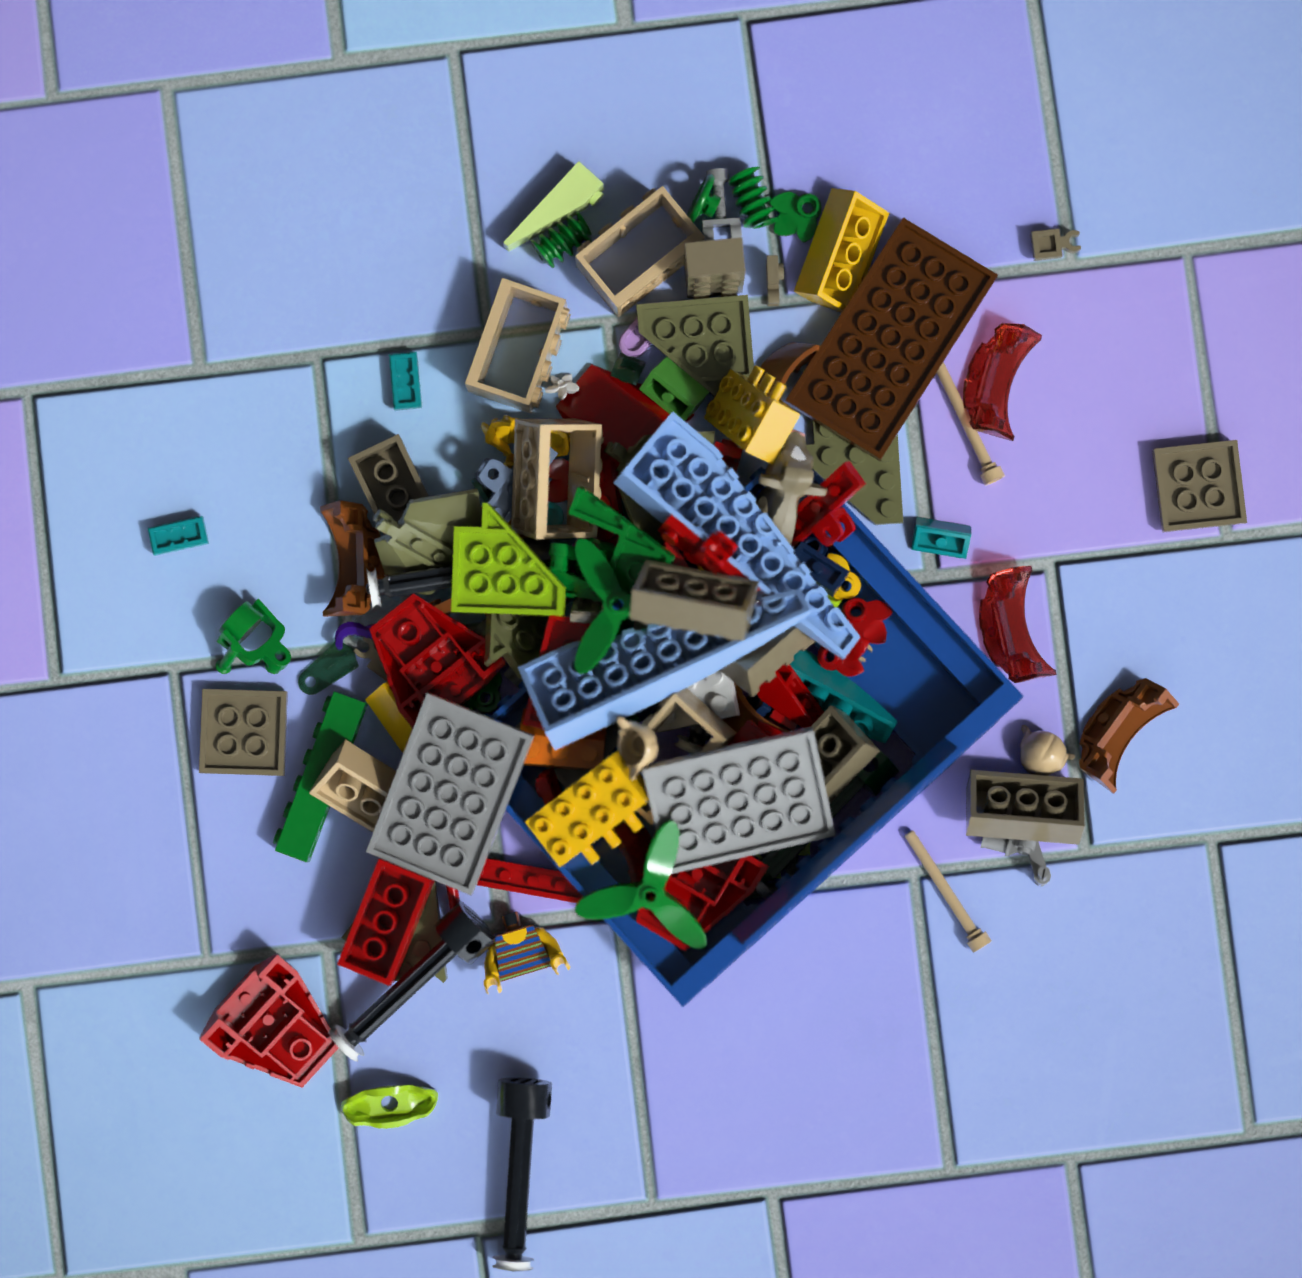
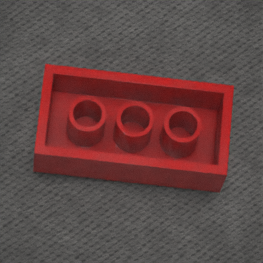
M379 858L337 965L391 986L397 978L435 880Z

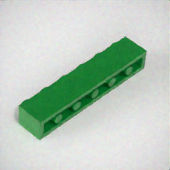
M335 691L332 697L327 696L322 709L323 712H326L322 723H317L312 738L316 739L313 749L308 748L303 759V764L306 765L303 776L298 775L293 786V791L296 792L293 802L288 801L283 813V817L287 818L283 829L278 828L273 840V844L277 845L275 848L276 852L306 863L310 862L330 806L312 796L309 792L328 760L345 740L354 744L368 707L367 703Z

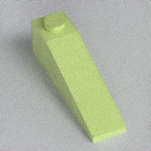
M578 161L503 242L504 248L509 252L544 233L549 228L555 227L559 222H564L567 220V217L575 216L577 211L579 213L584 211L590 204L595 206L604 196L602 193L604 190L603 182Z

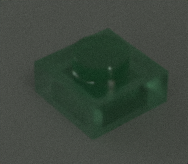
M620 352L610 376L637 386L646 362Z

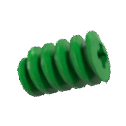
M758 166L742 170L728 180L729 186L735 187L732 190V195L740 197L735 203L737 207L742 208L739 212L740 217L747 218L743 222L745 228L758 229L778 221V217H769V214L775 208L765 207V204L771 200V197H762L761 195L768 188L767 186H758L757 184L764 179L763 176L754 175L760 169Z
M578 211L576 212L577 221L571 216L567 217L568 227L559 222L557 224L558 233L554 229L549 228V238L540 234L538 236L540 244L530 240L541 260L551 268L555 267L553 258L564 262L563 252L572 257L574 256L573 246L579 248L583 240H589L592 243L590 228Z

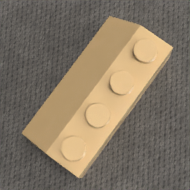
M345 740L332 754L309 794L371 832H374L397 771Z

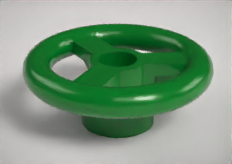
M708 174L705 177L689 208L687 216L693 223L702 214L712 218L719 205L721 197L710 194L715 180L713 174Z

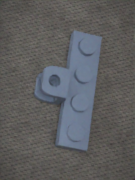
M551 447L549 466L558 455V452ZM486 458L475 472L474 477L479 484L493 493L486 503H490L508 523L512 518L513 466L510 469L498 460ZM490 469L494 470V476L492 478L488 477V471Z

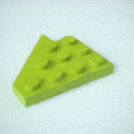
M490 503L482 504V527L454 526L451 612L565 616L566 587Z

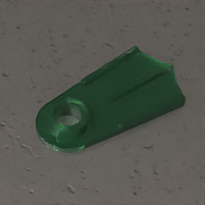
M335 642L329 646L300 675L298 685L301 691L308 695H315L357 669L359 664L354 648L343 643V649L337 650ZM308 677L315 678L316 684L313 687L306 685Z

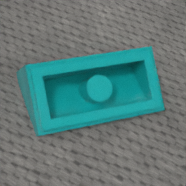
M917 517L911 550L966 559L972 535L971 526Z

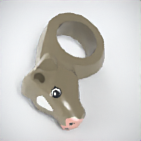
M792 429L773 465L768 463L765 474L760 475L758 482L767 487L761 490L755 501L760 510L770 517L789 544L792 542L799 499L805 495L825 496L827 493L826 487L812 483L814 477V458L806 448L805 433Z

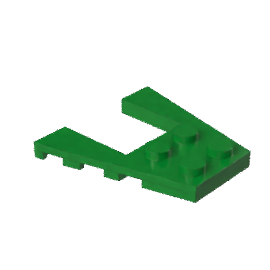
M583 486L577 487L568 514L620 535L610 566L615 573L622 592L627 595L632 594V589L646 560L673 564L675 555L589 490ZM568 570L567 572L552 571L566 587V597H579L601 602L584 577Z

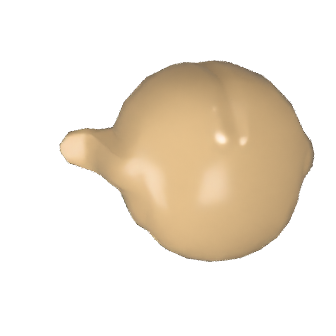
M618 717L617 722L621 728L619 730L618 751L626 762V767L629 768V778L633 780L636 778L637 773L642 771L643 767L651 764L658 755L657 738L653 730L648 726L635 721L627 722L623 717Z
M1022 725L1024 736L1020 744L1021 763L1028 773L1049 776L1054 772L1060 771L1065 766L1067 760L1075 758L1074 754L1066 753V747L1058 736L1047 731L1031 732L1026 725Z

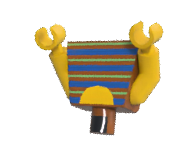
M518 911L501 916L506 932L496 935V941L487 950L484 961V989L486 994H489L488 988L496 985L498 993H501L502 981L551 967L555 974L559 975L557 967L560 964H565L569 970L570 964L563 956L557 939L543 927H535L534 924L522 927Z

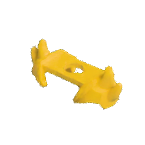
M504 415L499 420L494 418L491 420L490 425L485 422L481 423V429L485 435V443L496 447L504 456L511 452L508 444L514 443L515 419H519L512 418L509 415ZM550 430V447L558 452L556 457L568 455L570 450V432Z

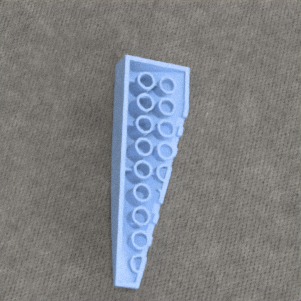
M672 412L613 483L662 524L672 514L704 541L716 530L723 532L737 544V550L728 561L749 579L759 581L760 590L756 595V599L762 601L766 596L801 589L812 613L793 626L843 660L859 640V634L839 608L833 606L827 598V592L822 586L819 587L809 574L811 571L805 563H801L793 553L795 550L770 517L760 510L751 492H747L738 481L739 477L732 468L729 469L722 460L723 456L719 450L677 414Z
M801 589L766 596L762 601L755 602L750 627L744 641L729 640L725 637L710 634L702 635L694 631L649 624L646 629L634 631L632 628L623 630L621 635H616L606 655L597 666L585 674H578L575 670L574 661L580 641L569 643L518 667L545 733L556 750L617 722L618 717H628L713 674L810 615L812 611Z

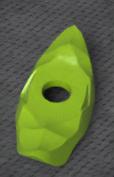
M414 1085L381 1086L364 1090L346 1098L341 1103V1109L347 1121L354 1126H371L378 1129L396 1128L407 1125L414 1120L427 1117L437 1104L438 1092L431 1088ZM386 1096H392L396 1098L398 1104L393 1109H386L381 1104L382 1099Z

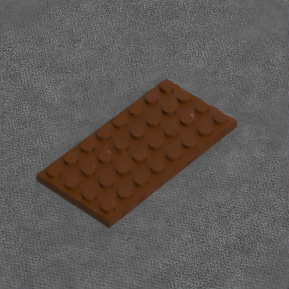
M903 217L826 336L819 351L815 353L786 398L785 403L868 455L881 461L994 284L998 274Z

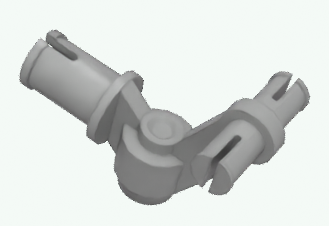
M983 837L980 848L1003 852L1007 857L1015 853L1028 855L1035 884L1042 887L1049 883L1051 873L1046 866L1038 841Z

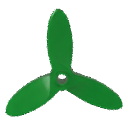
M580 538L575 544V555L586 582L603 603V610L585 632L574 661L575 670L578 674H585L597 666L606 655L615 640L621 621L630 618L632 594L627 595L621 591L613 569L599 549L590 541ZM614 603H620L623 606V608L620 610H615L612 607V605Z
M670 819L666 821L656 832L647 853L644 878L639 883H620L588 893L577 902L575 913L585 919H608L623 916L644 907L651 909L660 922L685 944L693 948L704 949L707 944V938L699 922L688 909L665 891V884L674 867L679 846V827L675 820ZM652 891L654 894H648L647 892Z

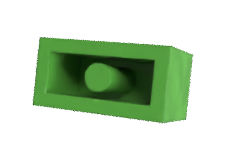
M668 357L663 359L650 372L639 388L667 413L671 414L674 412L684 421L699 408L709 394L706 388Z

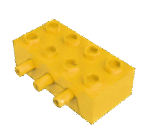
M755 365L749 377L730 369L728 374L721 380L719 391L714 400L708 404L704 419L744 451L773 465L800 414L780 400L786 389L785 384L776 381L770 392L769 390L775 381V377L768 373L764 375L761 383H758L765 371L763 368Z
M616 751L525 821L559 867L563 866L580 852H582L591 865L594 864L600 857L591 844L603 836L611 848L618 846L621 840L612 828L622 820L626 821L633 832L643 827L633 812L649 801L645 780L639 772L635 779L631 780L629 778V768L626 767V762L619 751Z

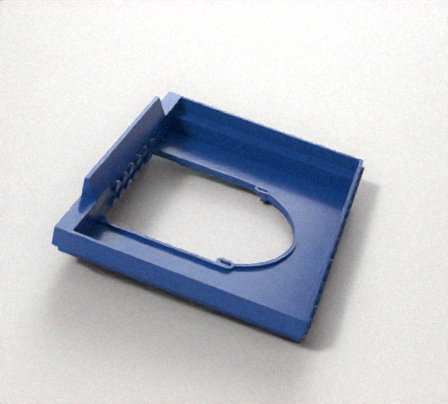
M763 467L758 468L750 476L751 482L744 487L747 492H751L755 499H757L761 490L767 487L758 482L760 475L766 472V468L764 469ZM813 470L814 477L812 483L820 485L823 480ZM805 495V496L801 497V498L799 499V501H798V505H799L808 495ZM845 503L840 508L844 507L855 524V531L844 541H836L833 545L828 546L827 555L834 553L844 557L848 561L850 571L859 577L861 589L854 598H861L866 602L873 600L882 601L893 612L890 617L883 620L887 631L886 642L883 644L869 643L872 647V653L866 649L865 653L861 656L866 659V662H861L864 672L848 678L875 699L898 721L893 731L915 754L911 760L913 767L898 780L892 777L881 788L880 791L883 794L878 799H875L873 796L870 797L860 807L859 810L862 813L856 819L852 816L848 817L838 828L841 832L835 838H825L817 846L820 851L813 858L809 854L796 865L798 871L792 877L788 873L775 884L778 890L761 905L751 904L747 907L743 901L739 903L706 933L707 944L704 949L690 947L684 951L637 923L638 910L623 916L604 919L682 1007H685L740 956L755 945L956 762L964 752L1024 697ZM840 522V524L842 525L843 531H844V530H845V526H844V524H843L842 522ZM812 533V534L809 535L807 538L816 537V536H815L814 533ZM679 549L689 568L697 569V565L688 561L684 556V552ZM845 580L841 586L844 590H850L851 583ZM843 599L839 604L838 608L841 612L844 603L849 599ZM614 603L612 605V607L615 610H620L623 608V606L618 605V603ZM859 609L851 611V615L854 617L861 614ZM817 642L813 644L818 650L822 646ZM831 651L827 654V659L830 662L834 660V654ZM524 681L518 685L520 690L514 696L510 694L505 696L497 704L499 709L491 716L489 713L486 716L515 727L522 719L523 708H527L530 696ZM618 746L605 758V760L612 754H614L616 751H618ZM523 766L506 811L582 896L615 884L639 883L644 878L645 861L656 827L655 823L651 825L637 811L633 813L643 825L638 831L633 832L625 820H622L612 828L621 840L618 846L611 848L603 836L591 844L600 857L594 864L591 865L582 852H580L563 866L559 867L525 823L527 819L545 806L543 798H540L536 792L535 783L536 778L547 768ZM640 771L639 774L644 779L643 771ZM559 782L561 790L564 792L566 788Z

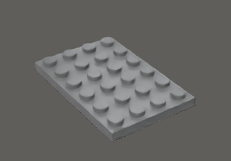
M428 692L366 852L468 895H472L535 735Z
M812 727L661 761L642 768L656 831H658L663 823L670 819L675 820L679 827L678 853L671 874L836 836Z

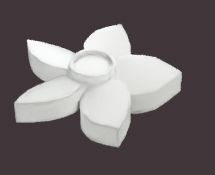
M572 374L565 375L562 379L551 375V383L553 385L545 389V393L558 392V397L563 400L567 393L574 394L578 392L579 386L572 382Z

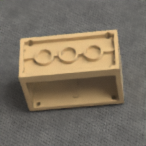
M663 186L658 190L652 188L642 197V203L637 207L633 205L628 207L621 213L620 217L622 219L614 225L608 223L598 232L600 236L592 243L589 240L584 242L576 250L578 252L575 255L577 268L618 318L684 266L685 243L705 241L704 235ZM662 206L671 216L674 224L678 228L680 227L687 238L618 294L614 295L589 264Z
M502 278L465 382L468 392L531 414L534 407L539 408L543 397L542 382H548L553 368L550 361L551 356H557L562 342L560 340L561 335H559L561 329L566 330L571 317L566 299ZM514 297L527 301L534 306L556 311L544 347L539 352L540 358L526 398L483 384Z
M576 418L515 419L511 527L516 533L534 539L597 538L599 526L568 513L579 486H583L601 499L599 479L602 471V460L600 458L601 444L604 439L602 436V424ZM550 430L570 432L567 524L547 525Z
M688 688L661 700L658 704L661 707L660 711H656L653 715L650 714L642 722L643 725L648 726L656 733L675 709L680 706L714 736L701 752L726 747L737 734ZM647 801L636 811L653 825L655 822L650 801Z

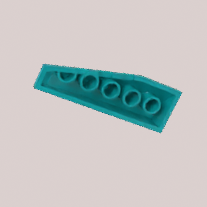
M799 650L794 655V661L790 665L822 710L825 712L830 706H833L847 713L868 738L886 744L898 721L848 677L841 674L838 670L824 669L819 664L816 655L808 650Z

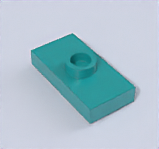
M417 352L389 354L394 411L422 408Z
M203 516L148 528L154 556L209 544Z

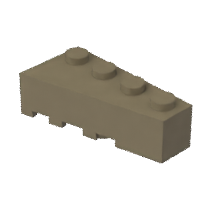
M791 626L763 645L721 668L720 671L753 697L759 692L758 687L764 681L769 683L776 677L775 671L782 665L788 666L794 661V655L799 650L805 651L815 640L795 626Z

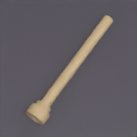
M943 362L937 375L982 466L980 477L985 486L1004 478L1005 474L1001 466H997L996 462L992 463Z
M914 830L905 834L904 837L968 934L966 937L969 941L967 945L974 953L990 943L992 940L987 932H983L981 928L977 929Z

